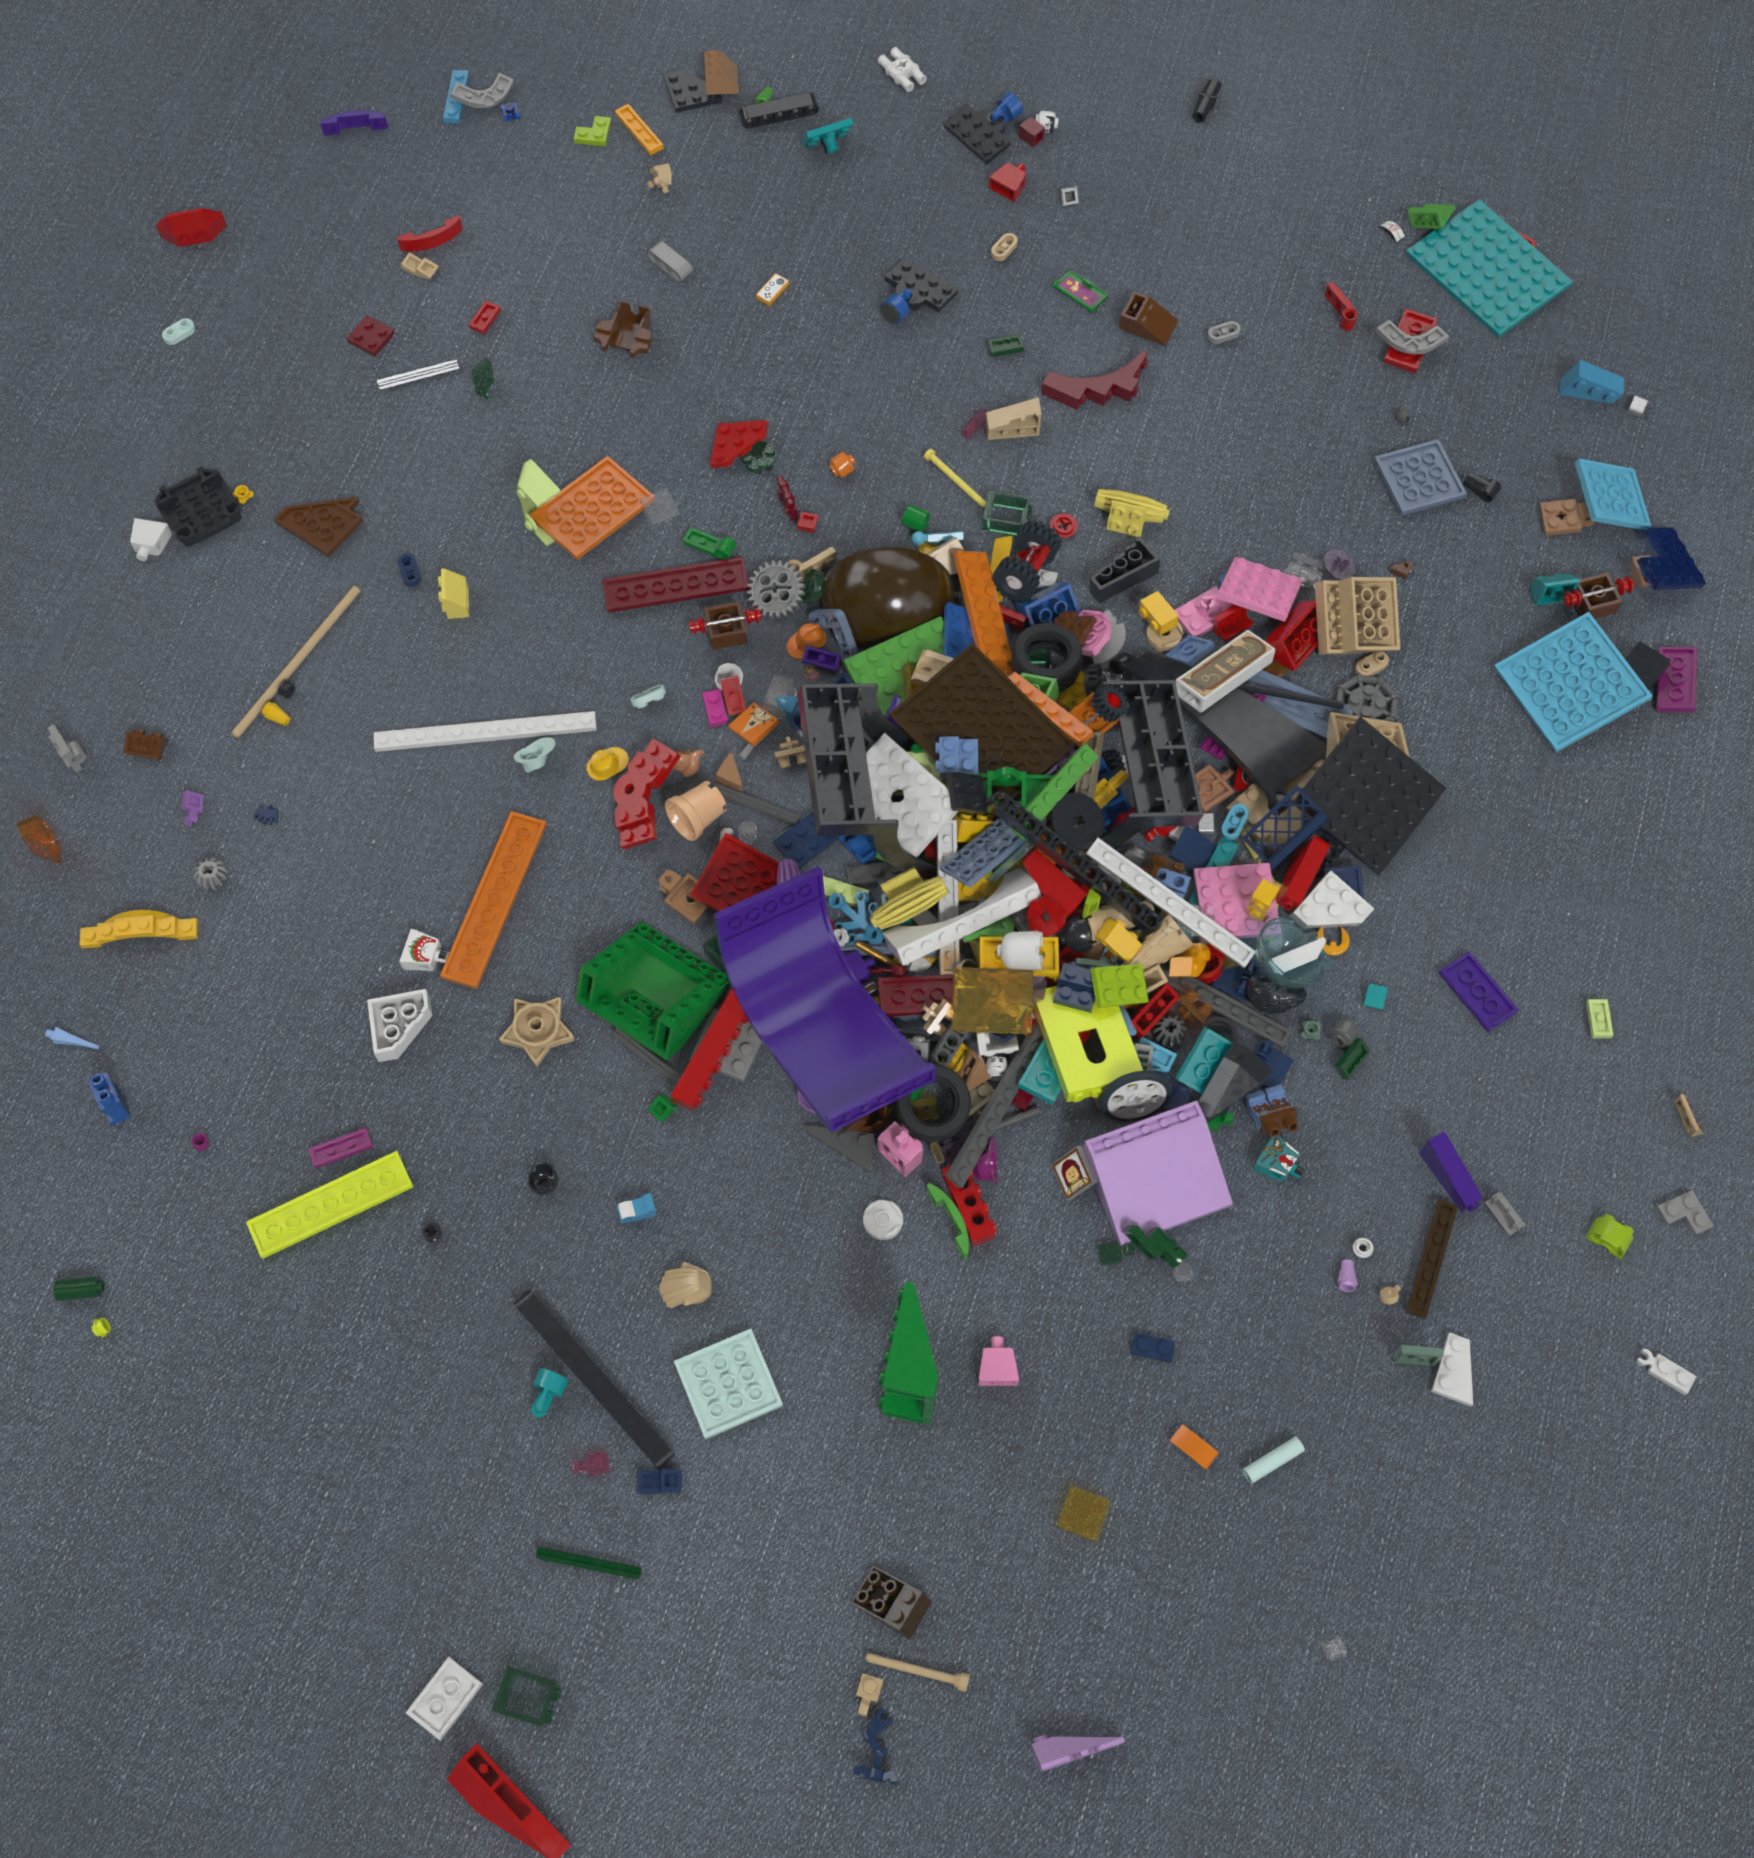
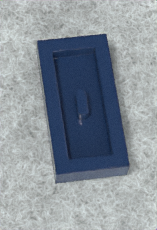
M1134 1333L1130 1355L1172 1363L1175 1341Z

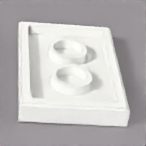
M448 1657L407 1710L406 1714L441 1741L483 1686V1683Z

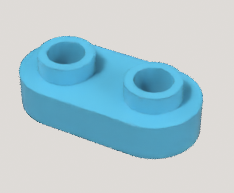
M1236 804L1230 809L1221 830L1222 836L1225 839L1235 840L1239 837L1249 816L1246 806ZM1236 814H1241L1242 817L1238 818ZM1232 829L1234 833L1230 834L1228 830Z

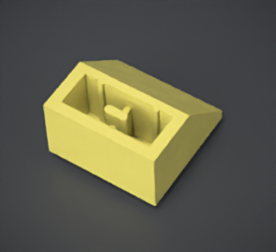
M441 569L438 583L439 587H441L439 601L442 602V611L446 612L448 619L469 617V587L466 577L447 569Z

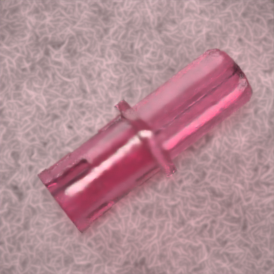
M981 408L974 417L970 418V422L961 432L964 437L970 439L973 433L981 428V424L986 419L987 409Z

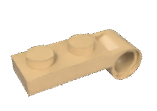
M830 547L804 563L798 560H790L788 563L790 567L794 566L796 568L795 571L801 573L799 577L805 579L818 574L820 570L832 566L836 562V550Z

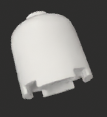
M1038 931L1007 933L1002 939V944H998L997 954L1002 957L1003 964L1009 969L1041 970L1043 967V955H1039V946H1043V933Z

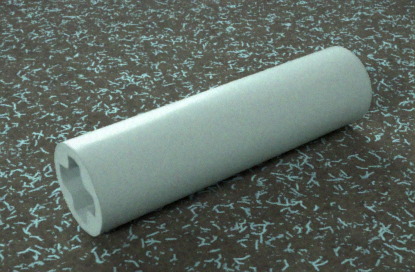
M1295 1436L1243 1468V1474L1249 1483L1253 1484L1305 1451L1304 1446Z

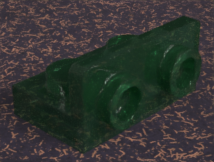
M485 358L471 371L475 392L480 397L483 396L488 400L490 398L488 389L493 386L495 380L491 361Z

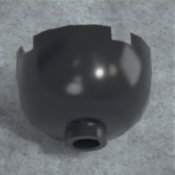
M1079 912L1066 918V923L1060 929L1061 933L1058 934L1061 945L1065 944L1067 949L1078 953L1093 948V944L1089 945L1088 942L1092 940L1085 919L1080 920L1079 916L1082 914Z

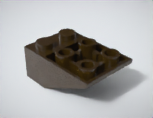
M873 1565L850 1603L889 1629L910 1640L932 1601L922 1591Z

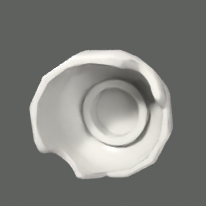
M731 663L720 665L715 675L717 688L722 690L720 679L738 675L741 685L743 673L740 667Z

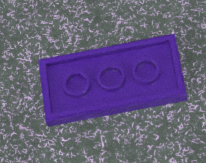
M1470 951L1438 972L1487 1033L1519 1011Z

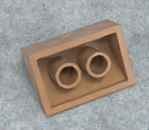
M704 51L707 95L739 94L737 65L721 51Z

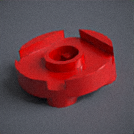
M1042 897L1031 902L1027 913L1029 928L1031 931L1042 932L1043 936L1057 934L1066 923L1064 907L1053 897ZM1045 911H1047V915H1050V919H1047V922L1043 918Z

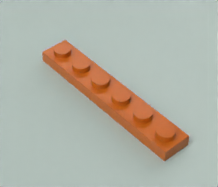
M1014 672L1008 676L1079 747L1094 736L1090 728L1019 674Z

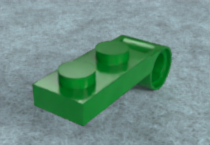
M692 527L689 528L682 540L683 545L722 560L729 559L737 546V543L730 537L724 536L722 539H719Z

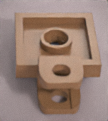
M1576 498L1540 503L1539 507L1545 536L1581 532L1582 527L1591 526L1595 523V521H1591L1589 511L1585 510L1588 508L1586 502H1580L1577 505ZM1563 515L1564 518L1560 520V518L1556 516Z
M666 870L659 878V889L667 896L664 903L695 925L709 909V907L696 900L695 902H688L687 897L690 896L698 880L689 873L682 879L674 871Z

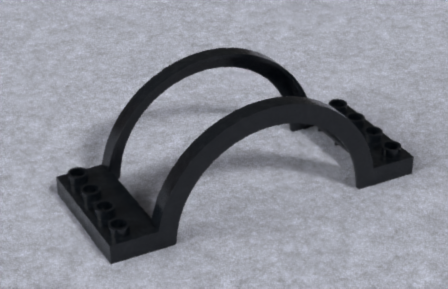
M1175 680L1102 682L1094 694L1105 685H1114V688L1118 687V691L1123 692L1122 696L1127 698L1125 702H1128V706H1126L1128 710L1119 718L1118 724L1136 810L1129 814L1119 825L1104 833L1100 840L1115 849L1137 834L1143 827L1197 826L1204 813ZM801 684L798 704L816 836L873 835L877 851L890 865L903 872L915 867L924 879L937 877V865L931 861L916 858L902 847L897 836L899 826L897 819L881 820L880 817L875 818L864 738L871 745H874L885 733L906 752L911 750L913 744H916L900 727L894 725L882 714L877 703L878 684ZM1087 855L1085 856V857L1088 858L1089 860H1093V859L1090 858L1089 856H1087ZM1057 863L1055 864L1057 868H1059L1061 871L1063 870L1061 866H1059ZM999 869L992 870V875Z

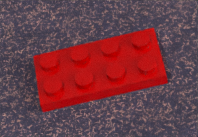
M1405 309L1398 328L1405 334L1420 336L1433 329L1438 319ZM1390 346L1384 363L1416 373L1424 354H1408L1397 351Z

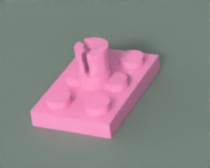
M1217 586L1174 610L1179 615L1178 622L1188 635L1200 637L1214 629V617L1232 606L1231 603L1216 598L1219 591Z

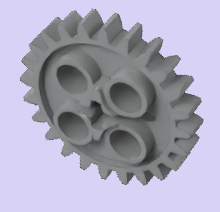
M772 560L771 565L765 562L764 569L759 566L760 572L753 571L756 577H750L753 583L747 584V586L752 590L747 591V593L751 595L749 601L754 602L752 607L756 606L757 609H760V612L763 611L764 617L769 614L770 618L773 619L776 614L778 619H780L782 613L787 617V611L794 613L792 608H799L797 602H803L800 596L805 595L801 589L806 587L804 584H800L804 579L799 577L801 574L799 571L795 572L796 568L794 566L790 567L788 562L783 566L781 560H779L777 565ZM784 576H788V580L785 583H781V579ZM765 579H770L768 585H763ZM778 586L780 589H777V592L775 593L773 590H776V587ZM789 594V598L782 601L783 595ZM772 596V600L769 603H765V598Z

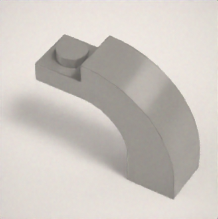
M1110 610L1103 612L1112 625L1110 640L1106 642L1096 656H1087L1089 664L1099 663L1102 671L1109 668L1110 661L1122 653L1125 641L1124 624H1118L1116 617L1112 616Z

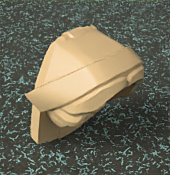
M683 1262L681 1268L665 1271L662 1283L659 1286L660 1296H662L663 1301L666 1302L669 1308L680 1304L687 1306L702 1303L712 1293L711 1276L705 1270Z

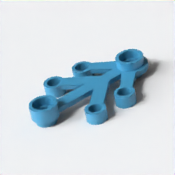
M860 891L856 894L858 913L846 903L843 895L833 893L829 897V905L832 908L841 909L853 920L846 923L837 922L835 930L839 929L842 925V928L846 931L858 928L866 931L861 934H848V944H855L857 940H868L869 943L875 945L882 942L884 939L882 932L884 930H881L879 927L875 928L872 922L871 925L867 922L866 903L869 900L868 893ZM875 902L869 904L868 910L871 913V918L873 917L874 906L878 909L881 906L880 904Z

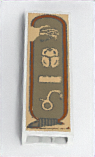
M1247 630L1177 678L1178 696L1202 713L1272 663L1276 649Z

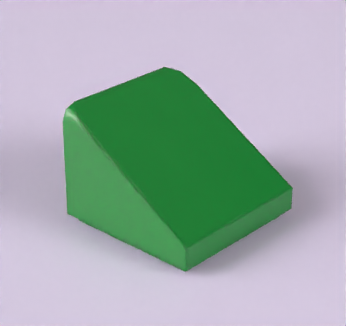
M659 1094L648 1111L660 1122H664L678 1108V1105L672 1102L666 1094Z

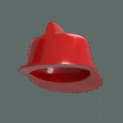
M1205 943L1204 945L1210 950V960L1206 962L1203 972L1195 978L1201 979L1207 985H1210L1212 981L1217 980L1222 974L1225 954L1211 944Z

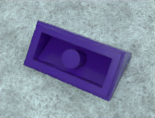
M806 645L802 663L837 672L841 655Z

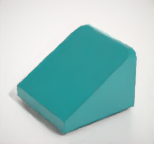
M1369 983L1366 988L1363 1006L1383 1010L1388 988Z

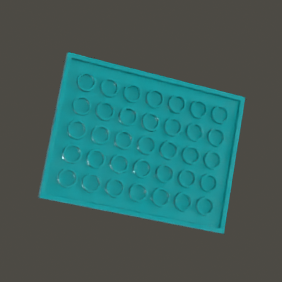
M1480 199L1447 221L1442 229L1434 230L1407 249L1405 254L1497 338H1500L1565 291L1573 283L1567 275Z

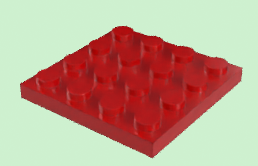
M725 833L689 897L719 912L776 886L779 862Z

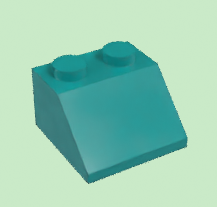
M1555 574L1553 576L1534 578L1530 591L1535 606L1563 602L1562 597L1565 591L1572 593L1573 589H1577L1580 580L1571 574Z

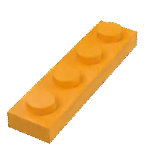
M629 104L615 110V116L650 156L664 149L663 143Z

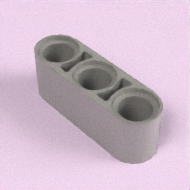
M662 241L647 251L649 258L678 282L693 272L690 263Z

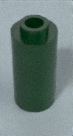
M99 1276L56 1280L54 1283V1296L57 1301L100 1297L101 1293L105 1290L104 1280H101Z

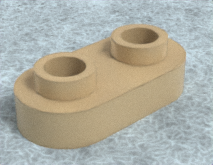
M1006 233L993 245L991 256L994 260L1003 261L1017 247L1018 239L1016 235Z
M1381 651L1374 652L1357 663L1355 673H1361V675L1373 676L1387 667L1389 662L1388 655Z

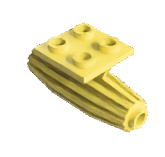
M1099 489L1094 505L1110 513L1107 530L1135 537H1141L1144 522L1163 523L1164 520L1168 519L1170 511L1167 509V505L1149 497L1120 490Z
M912 867L881 884V888L889 900L872 912L871 922L875 928L879 927L881 930L903 923L932 907L946 896L949 890L941 876L924 881L916 868Z

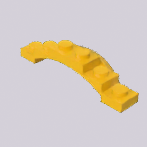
M152 910L127 911L109 918L104 923H98L97 927L81 928L80 947H101L102 944L134 937L178 938V940L198 939L199 921L197 918L179 919L167 913Z

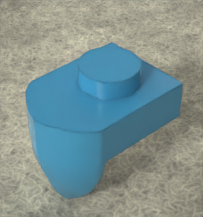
M793 696L776 698L778 706L786 712V721L790 722L800 712L798 698Z

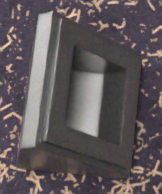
M1077 186L1060 189L1059 198L1062 206L1079 203Z

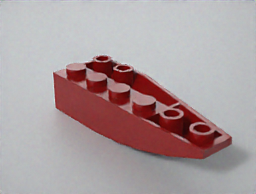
M476 1743L448 1776L447 1780L476 1813L546 1858H560L572 1846L481 1745Z

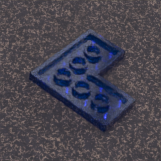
M1673 527L1648 528L1644 532L1658 556L1641 557L1637 563L1653 590L1702 588L1707 584L1703 574L1696 567L1693 558L1690 557L1686 546L1681 542Z

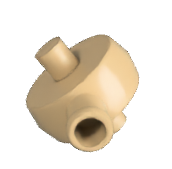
M1395 1285L1394 1288L1386 1287L1381 1289L1379 1294L1381 1302L1388 1305L1396 1303L1399 1299L1398 1292L1401 1290L1400 1286Z

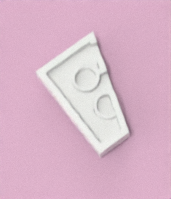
M1449 1332L1443 1348L1444 1356L1440 1359L1431 1392L1472 1407L1470 1340Z

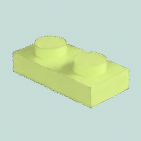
M1588 999L1586 1006L1591 1038H1612L1613 1029L1608 999Z

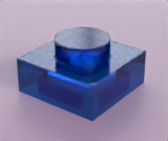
M516 102L500 105L505 121L520 118Z

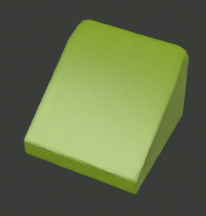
M1093 889L1089 890L1083 910V918L1088 917L1099 908L1101 896Z

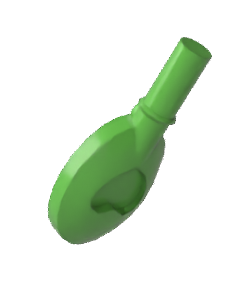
M1006 916L962 937V939L966 943L983 936L1004 937L1007 933L1013 932L1015 927L1014 921Z

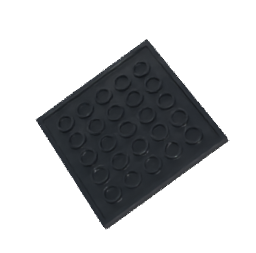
M1359 717L1302 790L1330 817L1321 828L1373 872L1380 875L1447 788L1366 720ZM1300 793L1293 800L1292 804H1302V795ZM1295 806L1302 812L1301 806ZM1305 807V815L1308 818H1312L1318 813L1313 807Z

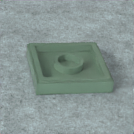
M1401 1345L1393 1354V1362L1434 1366L1444 1356V1349Z

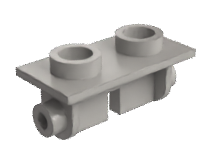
M1501 1192L1496 1193L1485 1202L1509 1236L1526 1226Z

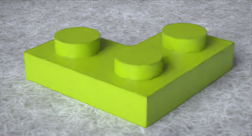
M595 116L592 128L576 126L573 138L574 143L606 147L611 127V117Z

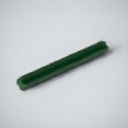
M538 1547L536 1557L540 1560L633 1579H639L642 1569L638 1566L545 1547Z

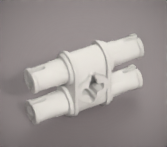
M894 47L890 52V55L895 59L894 62H891L884 54L878 58V63L885 69V73L907 92L912 91L914 88V84L909 80L910 77H913L920 85L926 82V75L919 70L918 64L914 63L908 55L903 54L897 47Z

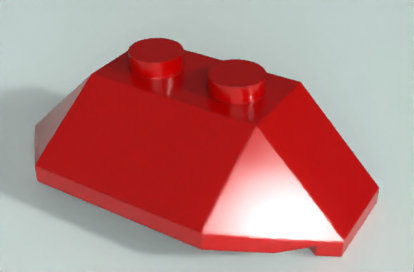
M204 208L167 214L160 222L156 223L160 237L178 247L213 241L227 226L221 211L216 212Z

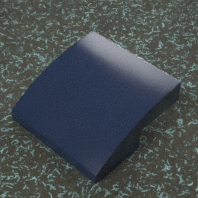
M1185 826L1168 858L1185 866L1184 870L1193 874V870L1196 868H1206L1216 846L1198 831Z

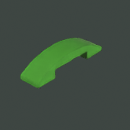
M931 1183L927 1184L926 1192L934 1207L944 1206L959 1236L955 1237L954 1242L963 1260L968 1259V1233L959 1210L942 1190Z

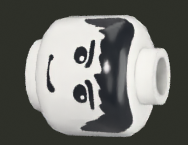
M1040 111L1039 114H1036V121L1045 127V133H1053L1054 128H1058L1059 118H1056L1055 112Z
M1002 1053L985 1056L984 1063L989 1080L1001 1081L1009 1067L1008 1056Z

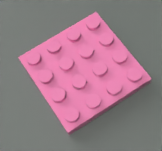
M1235 557L1216 598L1285 622L1303 579L1295 575L1282 573L1277 569L1265 567L1259 563L1247 561L1245 558Z
M1269 863L1196 868L1193 870L1199 911L1238 939L1279 936L1281 934L1276 899L1263 922L1259 919L1251 918L1246 913L1251 897L1262 879L1273 884Z

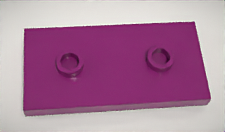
M1659 647V653L1669 658L1671 662L1668 669L1658 680L1656 712L1695 713L1698 647Z

